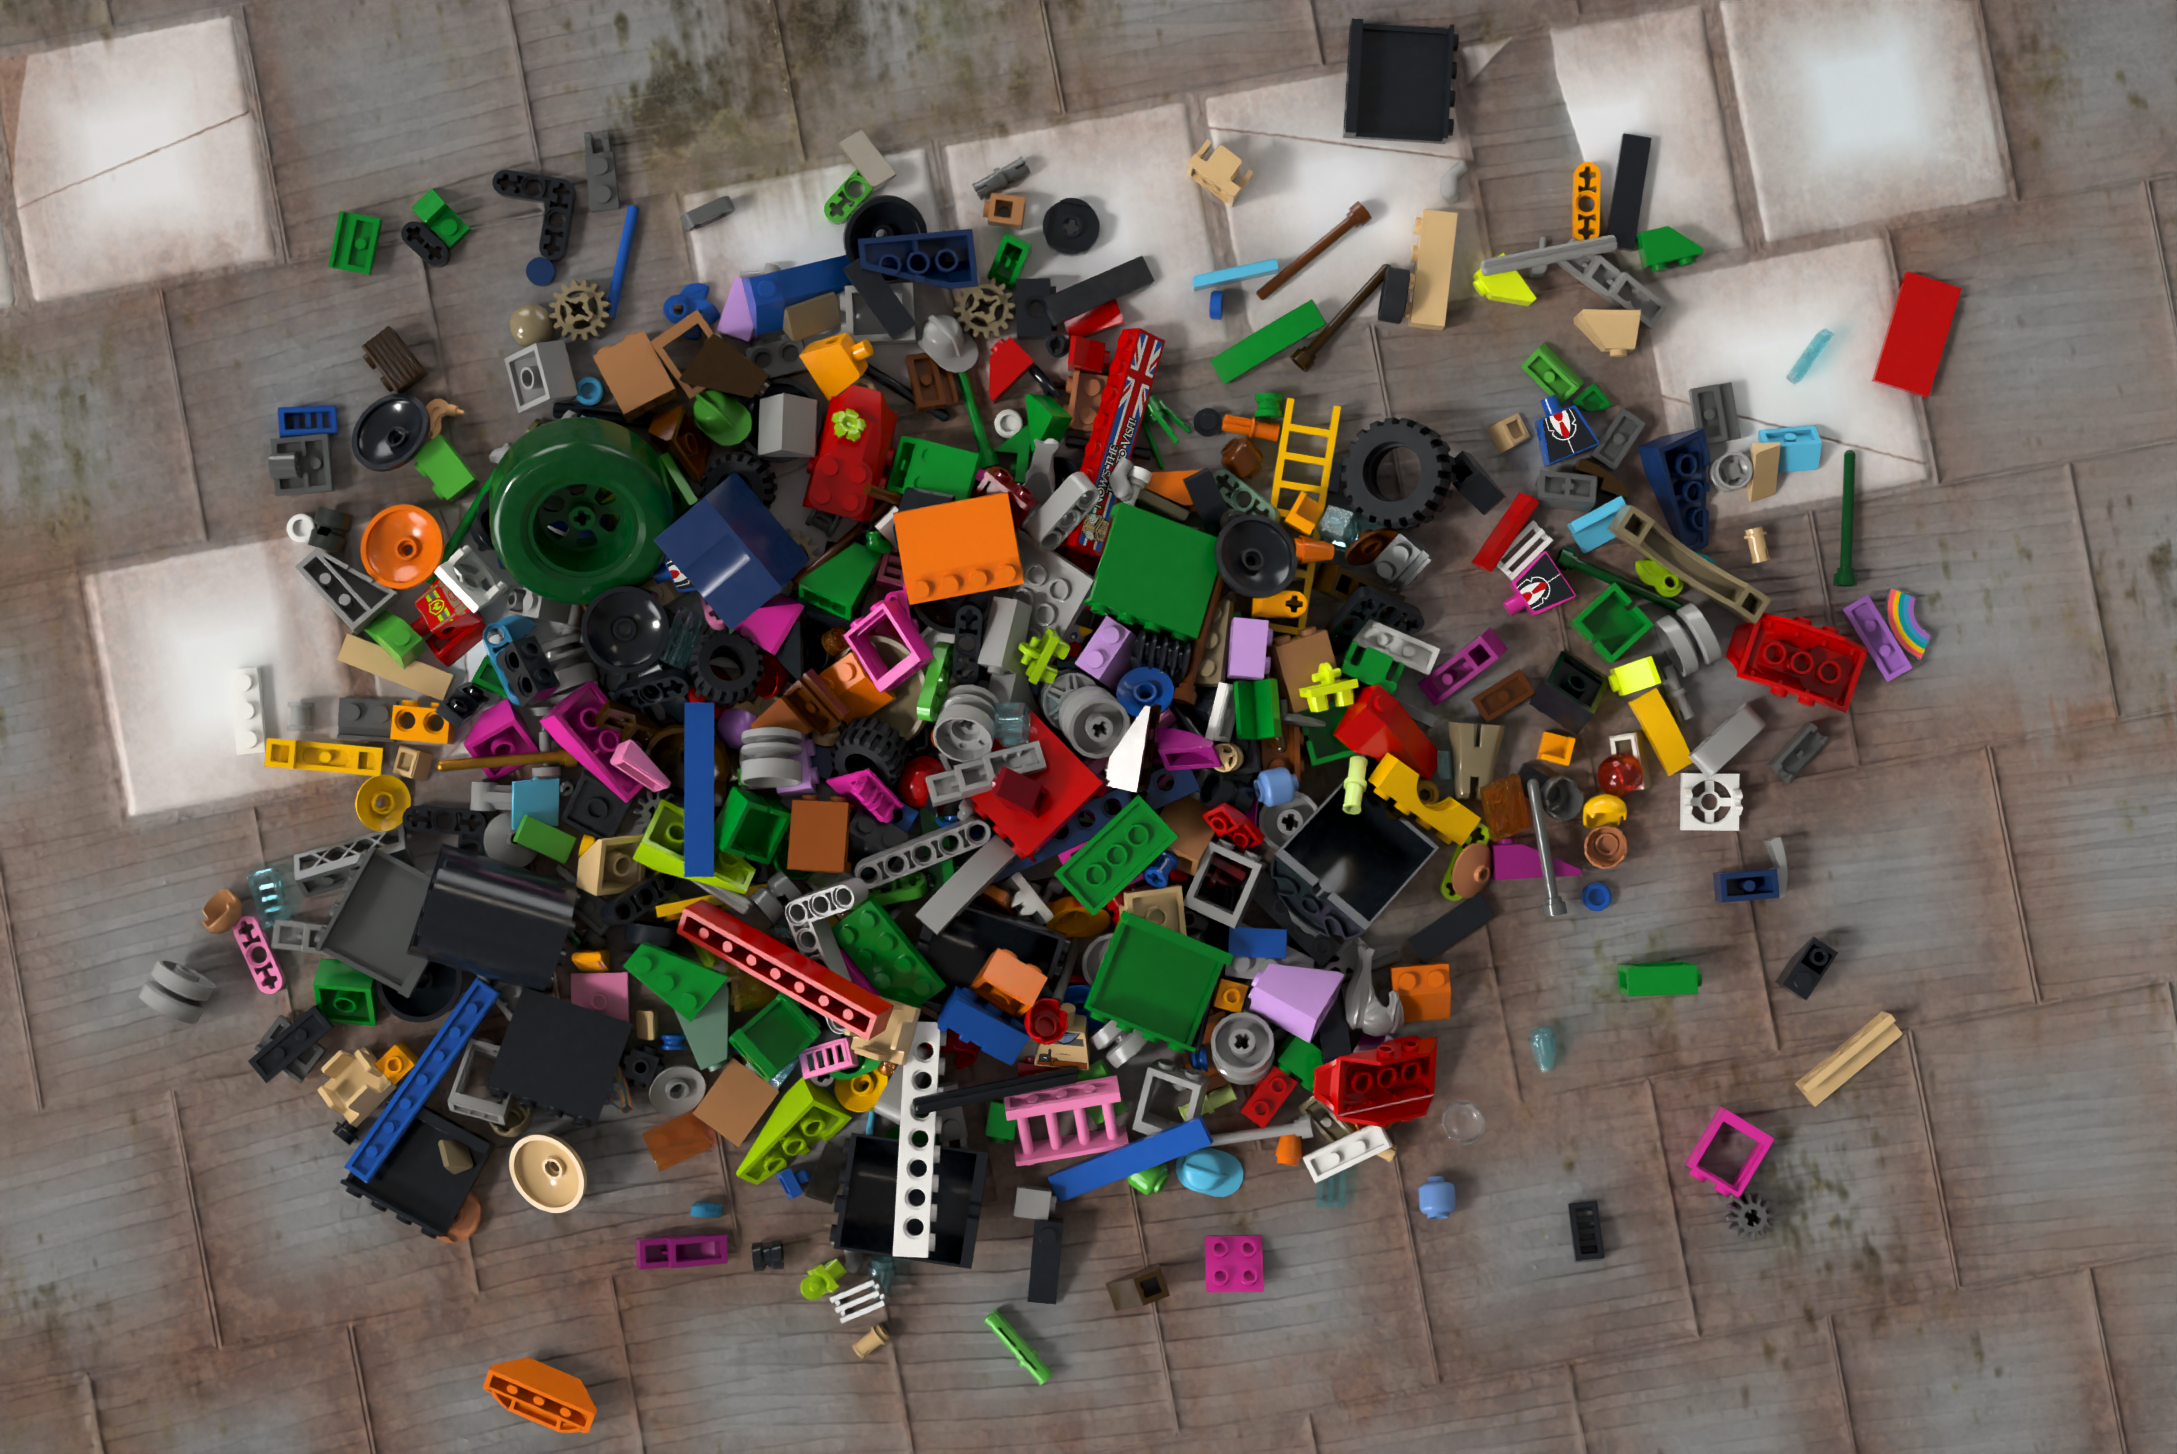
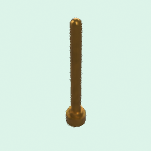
M561 747L558 748V751L440 760L437 763V769L444 772L559 762L560 765L565 764L566 767L577 766V760Z

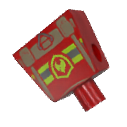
M438 577L415 600V606L420 612L421 617L410 624V627L421 638L431 631L442 640H447L480 623L484 618L479 611L473 613Z

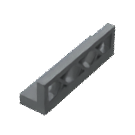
M400 824L397 828L390 831H375L294 855L295 882L305 898L342 888L350 875L355 877L360 868L356 863L361 853L357 851L363 845L370 844L372 845L371 847H376L414 867L415 859L407 846V834L404 824ZM399 836V842L390 845L384 844L389 838ZM336 853H344L338 860H329ZM317 861L311 868L303 870L304 862Z

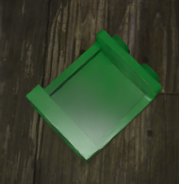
M782 992L778 993L774 1000L741 1029H737L729 1038V1042L767 1084L818 1039L821 1034L819 1022L811 1014L806 1016L799 1008L801 1006L800 1002Z

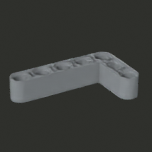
M857 877L807 893L791 901L785 907L786 919L800 954L851 981L850 975L827 917L846 911L866 900L869 891L862 879ZM825 1017L828 1026L834 1033H845V1027Z

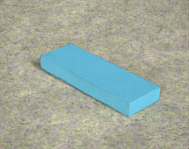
M1274 258L1196 275L1192 278L1193 290L1199 291L1277 274L1279 270L1277 259Z

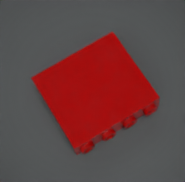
M1026 705L995 735L991 752L1039 741L1047 768L1028 776V778L1042 784L1049 791L1039 817L1035 818L1006 808L992 794L993 790L964 799L967 801L971 798L977 804L973 809L985 821L990 817L996 824L992 829L1003 840L1007 837L1012 840L1014 845L1011 849L1022 860L1028 857L1035 863L1037 861L1033 857L1035 853L1095 795L1102 798L1109 790Z

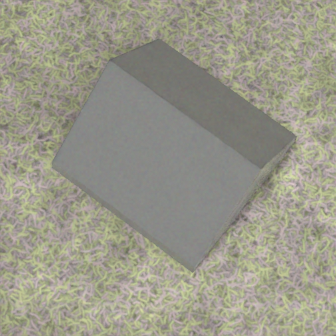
M786 393L760 399L758 457H816L818 401Z

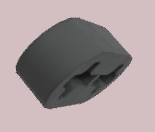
M724 196L683 214L680 219L685 231L689 232L730 215L735 211L730 197Z

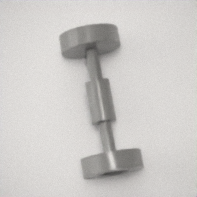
M553 707L529 708V717H541L542 719ZM541 724L542 732H539L540 752L551 751L550 734ZM543 763L541 768H532V777L561 775V767H549V763Z

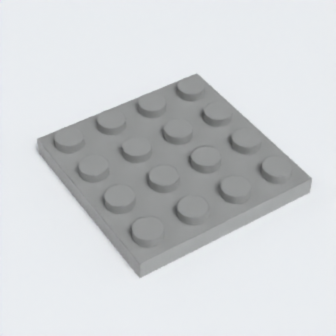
M1020 528L1016 536L1024 571V584L999 588L997 597L1017 599L1033 607L1026 643L1029 644L1033 636L1042 639L1048 627L1056 630L1058 636L1065 641L1085 606L1083 604L1084 599L1090 597L1095 578L1056 551H1041L1031 536ZM988 619L982 624V640L984 638ZM1051 655L1048 663L1052 665L1056 657Z

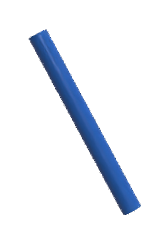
M628 206L607 302L612 303V307L606 309V312L612 315L611 319H615L640 210V208L635 206Z

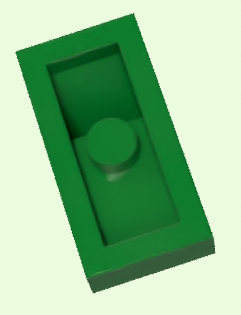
M430 189L411 207L420 219L451 250L472 231L433 189Z
M1027 425L995 450V453L1017 456V460H1011L1010 475L1015 477V483H1020L1019 485L1025 483V474L1029 468L1031 443L1029 426Z

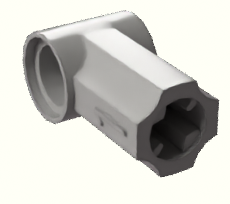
M472 781L470 810H512V785Z

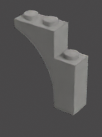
M994 596L978 664L987 667V672L992 674L988 691L993 693L999 700L1002 715L1010 716L1012 720L1027 705L1039 718L1041 709L1030 690L1028 677L1025 674L1026 665L1020 662L1024 653L1018 649L1021 642H1026L1033 607L1017 599Z

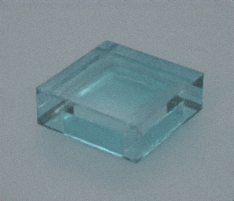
M1451 750L1438 751L1439 779H1453Z

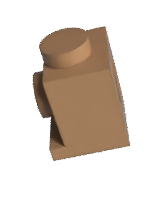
M991 193L990 201L985 200L983 217L988 218V225L1022 230L1026 199L1020 196ZM1006 208L1010 213L1007 217H1001L999 211Z

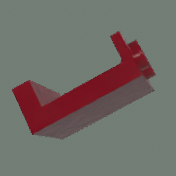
M996 466L988 468L984 471L983 480L970 498L1008 492L1017 534L1039 502L1033 498V493L1028 488L1016 484L1011 479L1012 476L1008 471Z

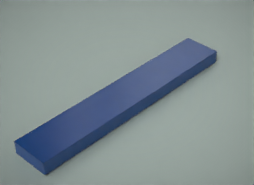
M684 703V877H714V703Z
M1198 1116L1053 1172L1047 1178L1059 1202H1063L1212 1145L1213 1139L1202 1116Z

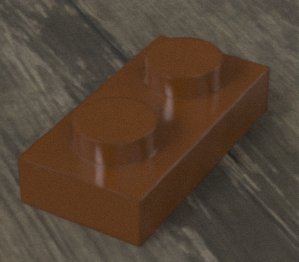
M1518 669L1471 698V701L1484 722L1488 723L1535 694V691L1521 669Z

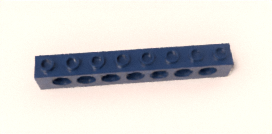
M1152 767L1146 802L1156 810L1201 788L1192 769L1167 771L1164 767L1154 772ZM1163 774H1168L1174 779V786L1169 791H1163L1158 786V778ZM1111 787L1112 791L1105 794L1102 798L1095 795L1066 824L1069 828L1066 838L1060 839L1054 835L1033 855L1037 860L1035 863L1028 857L1022 860L1016 855L1015 860L1010 862L991 884L1090 840L1116 816L1106 811L1105 804L1110 798L1118 799L1122 810L1133 800L1132 792ZM1084 810H1089L1095 815V822L1090 827L1083 826L1079 821L1080 813ZM1007 837L1008 839L1004 840V842L1012 847L1014 843Z

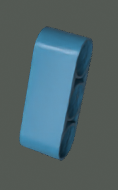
M500 623L489 624L483 631L485 651L511 703L521 706L496 658L513 640L504 625ZM493 635H500L504 640L499 644H493L489 641V638Z

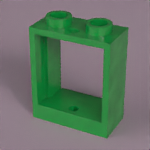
M1690 962L1617 964L1619 993L1628 997L1698 994V987L1702 986L1701 970L1697 969L1696 964Z

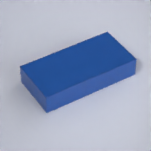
M1228 928V953L1234 955V957L1286 959L1287 930Z

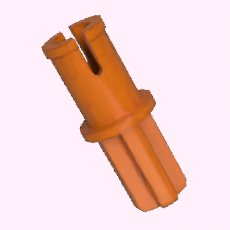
M1225 415L1222 422V430L1247 435L1248 439L1256 437L1276 442L1280 424L1255 420L1253 416L1251 419Z

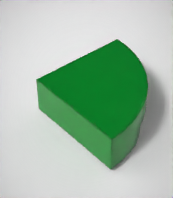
M1595 383L1571 401L1577 408L1587 412L1602 411L1612 405Z

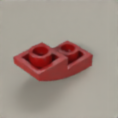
M1222 803L1202 814L1218 837L1226 834L1240 852L1262 843L1266 837L1248 817L1227 803Z

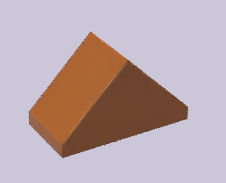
M786 696L780 697L751 724V729L782 727L800 731L802 734L815 731L812 724Z

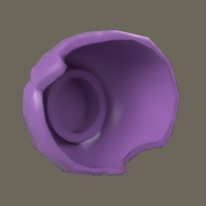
M736 708L724 710L716 727L718 738L729 748L741 749L743 745H747L741 741V733L751 729V724L757 717L746 710Z

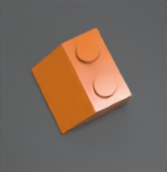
M850 652L818 675L849 708L850 712L842 719L847 724L855 718L870 717L896 699L892 690L881 693L878 691L854 652Z
M997 948L990 955L969 989L987 1002L996 1004L1012 1017L1019 1018L1032 1008L1048 977L1044 976L1038 967L1032 964L1026 965L1019 961L1013 952Z
M1444 961L1388 966L1390 992L1395 990L1400 996L1404 1011V1022L1450 1019L1451 986L1449 963Z

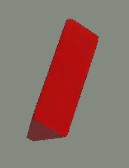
M1116 300L1063 322L1069 341L1071 340V335L1087 338L1124 325Z
M481 621L447 640H442L433 634L425 642L437 659L447 667H450L483 639V631L487 625L484 621Z

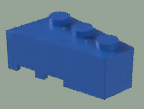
M955 986L937 1015V1029L946 1032L950 1028L960 1034L959 1039L968 1044L970 1040L980 1046L983 1052L1012 1066L1030 1038L1025 1029L1024 1021L1015 1016L1010 1019L1002 1014L1003 1010L992 1002L985 1004L977 999L979 997L978 994L967 987L960 989Z

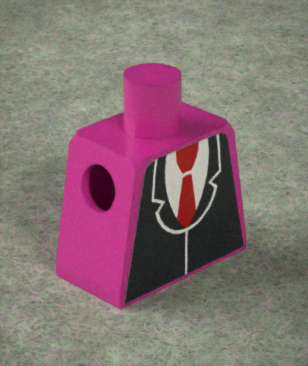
M1544 551L1509 583L1514 595L1502 602L1510 616H1514L1525 608L1532 617L1574 598L1576 594L1548 553Z

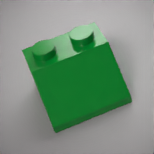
M321 958L313 982L316 1005L332 1023L376 1026L379 1010L376 979L338 959Z

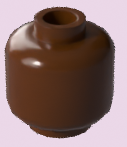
M1233 438L1220 452L1222 455V466L1241 480L1247 477L1253 479L1262 469L1260 463L1263 455L1247 438Z

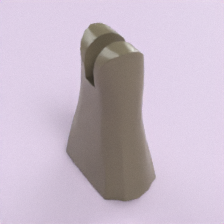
M1449 721L1453 782L1457 801H1468L1470 780H1476L1475 801H1488L1496 762L1505 733V725Z

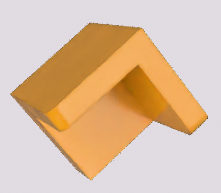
M1301 491L1283 523L1308 537L1323 512L1324 506L1307 497V493Z
M1544 731L1536 759L1561 766H1569L1575 738Z

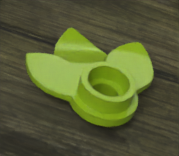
M1638 560L1635 562V569L1640 580L1646 585L1654 586L1661 596L1672 598L1682 591L1683 581L1654 561ZM1665 579H1672L1674 586L1668 587L1665 584Z

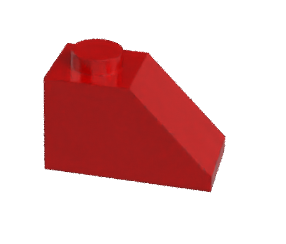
M1071 335L1068 371L1080 370L1082 373L1102 375L1103 368L1109 367L1110 351H1105V343Z
M1011 337L1006 341L1003 338L1000 339L991 348L993 354L990 356L989 398L993 404L1035 365L1034 360Z

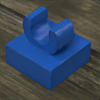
M785 1168L776 1173L788 1199H794L803 1194L799 1185L811 1179L806 1169H801L793 1174L791 1168Z

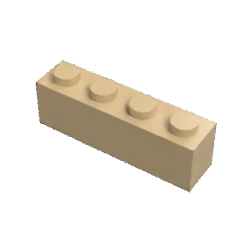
M1424 209L1421 216L1415 218L1414 234H1418L1417 245H1412L1410 262H1415L1414 274L1410 273L1409 290L1412 291L1411 302L1406 301L1404 318L1409 319L1408 327L1440 331L1445 327L1458 213Z

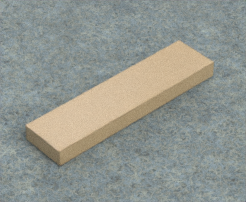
M349 633L346 635L337 658L341 662L441 701L446 700L455 677L454 674L418 660H414L408 667L403 669L380 645Z

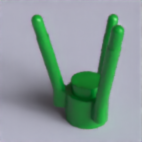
M1152 395L1148 398L1141 425L1159 468L1163 469L1164 464L1148 421L1151 425L1159 422L1175 444L1179 443V439L1164 420L1165 414L1186 433L1190 434L1191 429L1167 407L1163 400L1159 401L1155 395Z

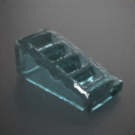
M274 864L249 871L247 880L262 929L274 927L275 919L291 920L278 865ZM271 877V881L259 883L258 879ZM274 887L275 892L262 895L261 890ZM278 900L276 904L264 906L266 901ZM281 910V915L267 918L266 913Z

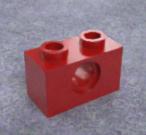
M1273 1063L1272 1069L1263 1079L1258 1081L1239 1107V1110L1264 1129L1298 1082Z

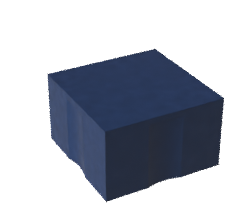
M736 471L654 539L656 544L695 586L704 600L730 630H733L782 590L810 560Z

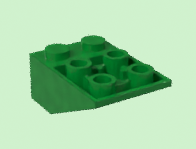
M901 436L886 490L903 495L907 487L955 495L956 501L970 499L982 455L918 438Z

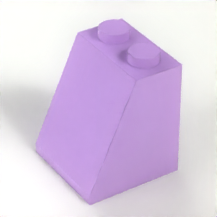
M1106 616L1075 662V666L1116 693L1121 678L1133 670L1128 660L1136 635Z
M1269 964L1264 973L1260 970L1258 971L1251 984L1253 988L1248 998L1252 999L1249 1010L1310 1043L1337 999L1344 974L1336 971Z

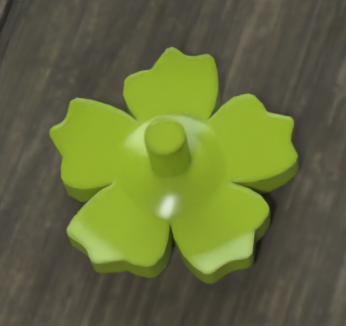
M848 408L845 413L843 411L834 413L831 419L836 423L834 434L839 438L846 434V438L853 442L860 439V433L866 428L865 421L858 418L859 414L853 409Z

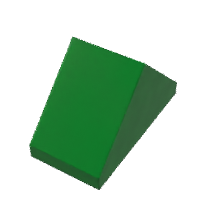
M1005 232L987 278L990 280L995 278L996 283L1000 285L1004 283L1006 288L1013 290L1016 285V279H1019L1032 253L1031 244Z
M1025 395L1031 451L1035 450L1034 439L1045 441L1048 438H1054L1060 444L1072 417L1048 395Z

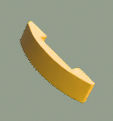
M267 738L264 767L377 776L381 775L384 748Z

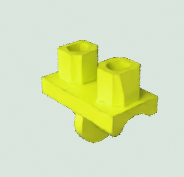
M1325 662L1319 665V673L1312 674L1313 682L1321 681V684L1299 689L1300 697L1307 698L1310 711L1321 712L1329 709L1327 694L1333 693L1335 705L1338 707L1354 704L1353 688H1357L1359 685L1356 678L1351 680L1348 678L1335 680V677L1341 676V670L1339 668L1332 669L1331 665Z

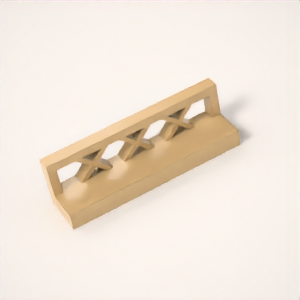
M1880 1012L1795 1083L1812 1106L1816 1107L1903 1035L1894 1024L1896 1020L1890 1013Z

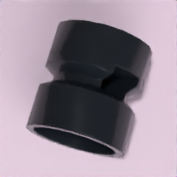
M1217 770L1212 771L1206 777L1200 791L1201 804L1214 808L1222 803H1227L1244 815L1249 811L1254 798V788L1252 785L1241 780L1234 781L1232 776Z

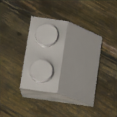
M564 340L534 343L504 358L518 413L551 406L556 402L562 403L578 395Z

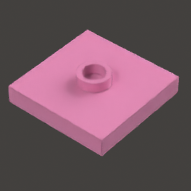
M629 972L570 974L571 1003L630 1023Z

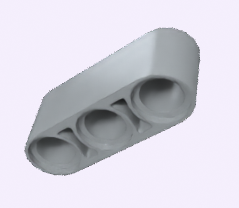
M1084 472L1071 474L1029 520L1026 526L1027 533L1041 551L1050 552L1056 549L1098 503L1100 492Z
M1746 702L1702 741L1688 757L1709 778L1765 727L1766 722Z
M920 1044L917 1048V1054L921 1059L927 1060L932 1057L933 1049ZM899 1064L880 1095L874 1109L875 1113L900 1125L903 1082V1065ZM927 1072L918 1073L915 1079L917 1086L924 1089L931 1076Z

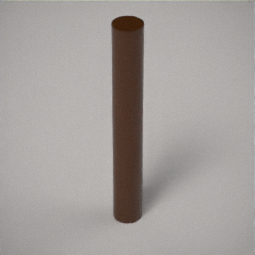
M867 484L864 487L865 495L900 506L903 495L872 484Z

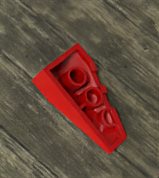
M1378 684L1358 689L1354 696V704L1349 705L1333 734L1353 752L1376 758L1378 762H1381L1388 752L1425 780L1431 779L1442 759L1441 754L1402 705Z

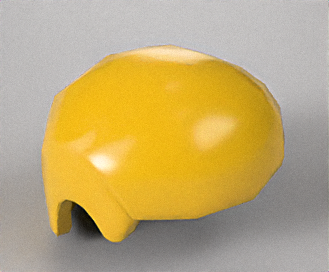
M1600 794L1592 797L1583 807V825L1587 828L1594 829L1597 826L1603 825L1618 827L1621 817L1623 816V820L1627 818L1625 802L1614 795Z

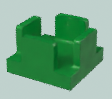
M1351 641L1338 667L1341 670V676L1349 680L1356 678L1358 679V684L1365 687L1378 684L1392 696L1397 688V683L1405 664L1398 662L1390 681L1386 680V675L1393 657L1367 647L1361 650L1356 664H1350L1358 645L1357 642Z

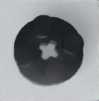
M1065 198L1060 200V202L1051 206L1044 216L1043 234L1050 248L1061 255L1078 256L1085 254L1096 243L1099 236V219L1091 206L1081 199ZM1070 220H1074L1075 225L1080 227L1079 231L1073 232V235L1067 234V230L1063 229V225L1069 224Z

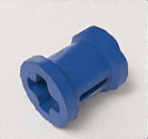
M1164 850L1153 861L1151 866L1145 869L1143 873L1144 879L1154 887H1165L1171 870L1178 866V858L1172 852Z

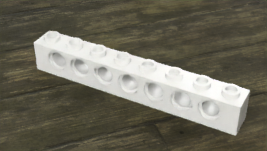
M917 1022L907 1063L903 1065L893 1256L928 1258L929 1251H935L936 1234L930 1233L931 1222H936L937 1204H932V1192H938L939 1175H933L934 1163L940 1162V1145H935L936 1134H941L942 1116H937V1111L930 1112L927 1117L920 1118L914 1113L912 1102L915 1097L944 1092V1087H938L939 1075H944L945 1058H940V1046H946L947 1030L943 1032L937 1029V1022ZM924 1042L931 1044L933 1047V1055L927 1060L921 1059L917 1054L918 1046ZM920 1072H927L932 1078L931 1085L926 1089L919 1088L915 1082L916 1076ZM922 1130L927 1133L929 1140L926 1146L918 1147L913 1143L912 1136L915 1131ZM914 1160H922L926 1163L927 1171L923 1176H916L911 1172L910 1167ZM920 1189L924 1192L925 1202L922 1205L917 1206L910 1202L909 1193L912 1190ZM919 1219L924 1225L923 1232L918 1235L911 1234L907 1228L909 1220Z

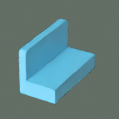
M1815 425L1759 430V443L1780 442L1781 444L1778 473L1809 471L1819 468L1822 442Z
M1622 496L1567 524L1582 554L1617 537L1609 532L1607 528L1621 506L1626 505Z

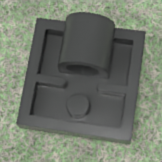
M329 434L270 439L272 454L269 455L268 462L270 475L274 480L275 496L335 492Z

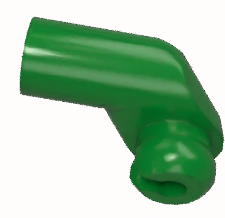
M880 531L866 533V546L868 549L883 555L891 552V543L881 539Z

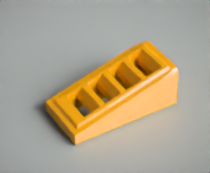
M600 949L598 951L581 950L572 954L573 963L583 973H604L610 971V951L608 949Z

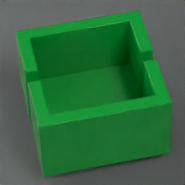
M1616 582L1609 584L1568 622L1584 641L1592 640L1589 647L1606 665L1612 664L1654 625L1637 606L1631 607L1628 610L1624 608V606H1628L1633 601Z
M1335 700L1328 702V710L1311 712L1310 708L1297 712L1305 717L1326 722V726L1319 727L1299 725L1303 735L1308 736V740L1304 741V746L1310 766L1357 754L1333 735L1349 705L1338 707L1335 705Z
M732 787L714 824V843L724 853L742 858L746 856L750 860L769 865L791 822V811L777 799L760 794L756 795L754 792Z

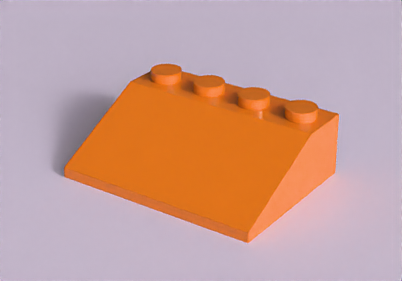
M1008 492L893 513L909 605L1024 584V571Z

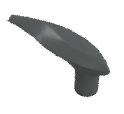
M1279 699L1283 724L1309 727L1326 726V722L1319 719L1305 717L1299 713H1289L1288 699Z

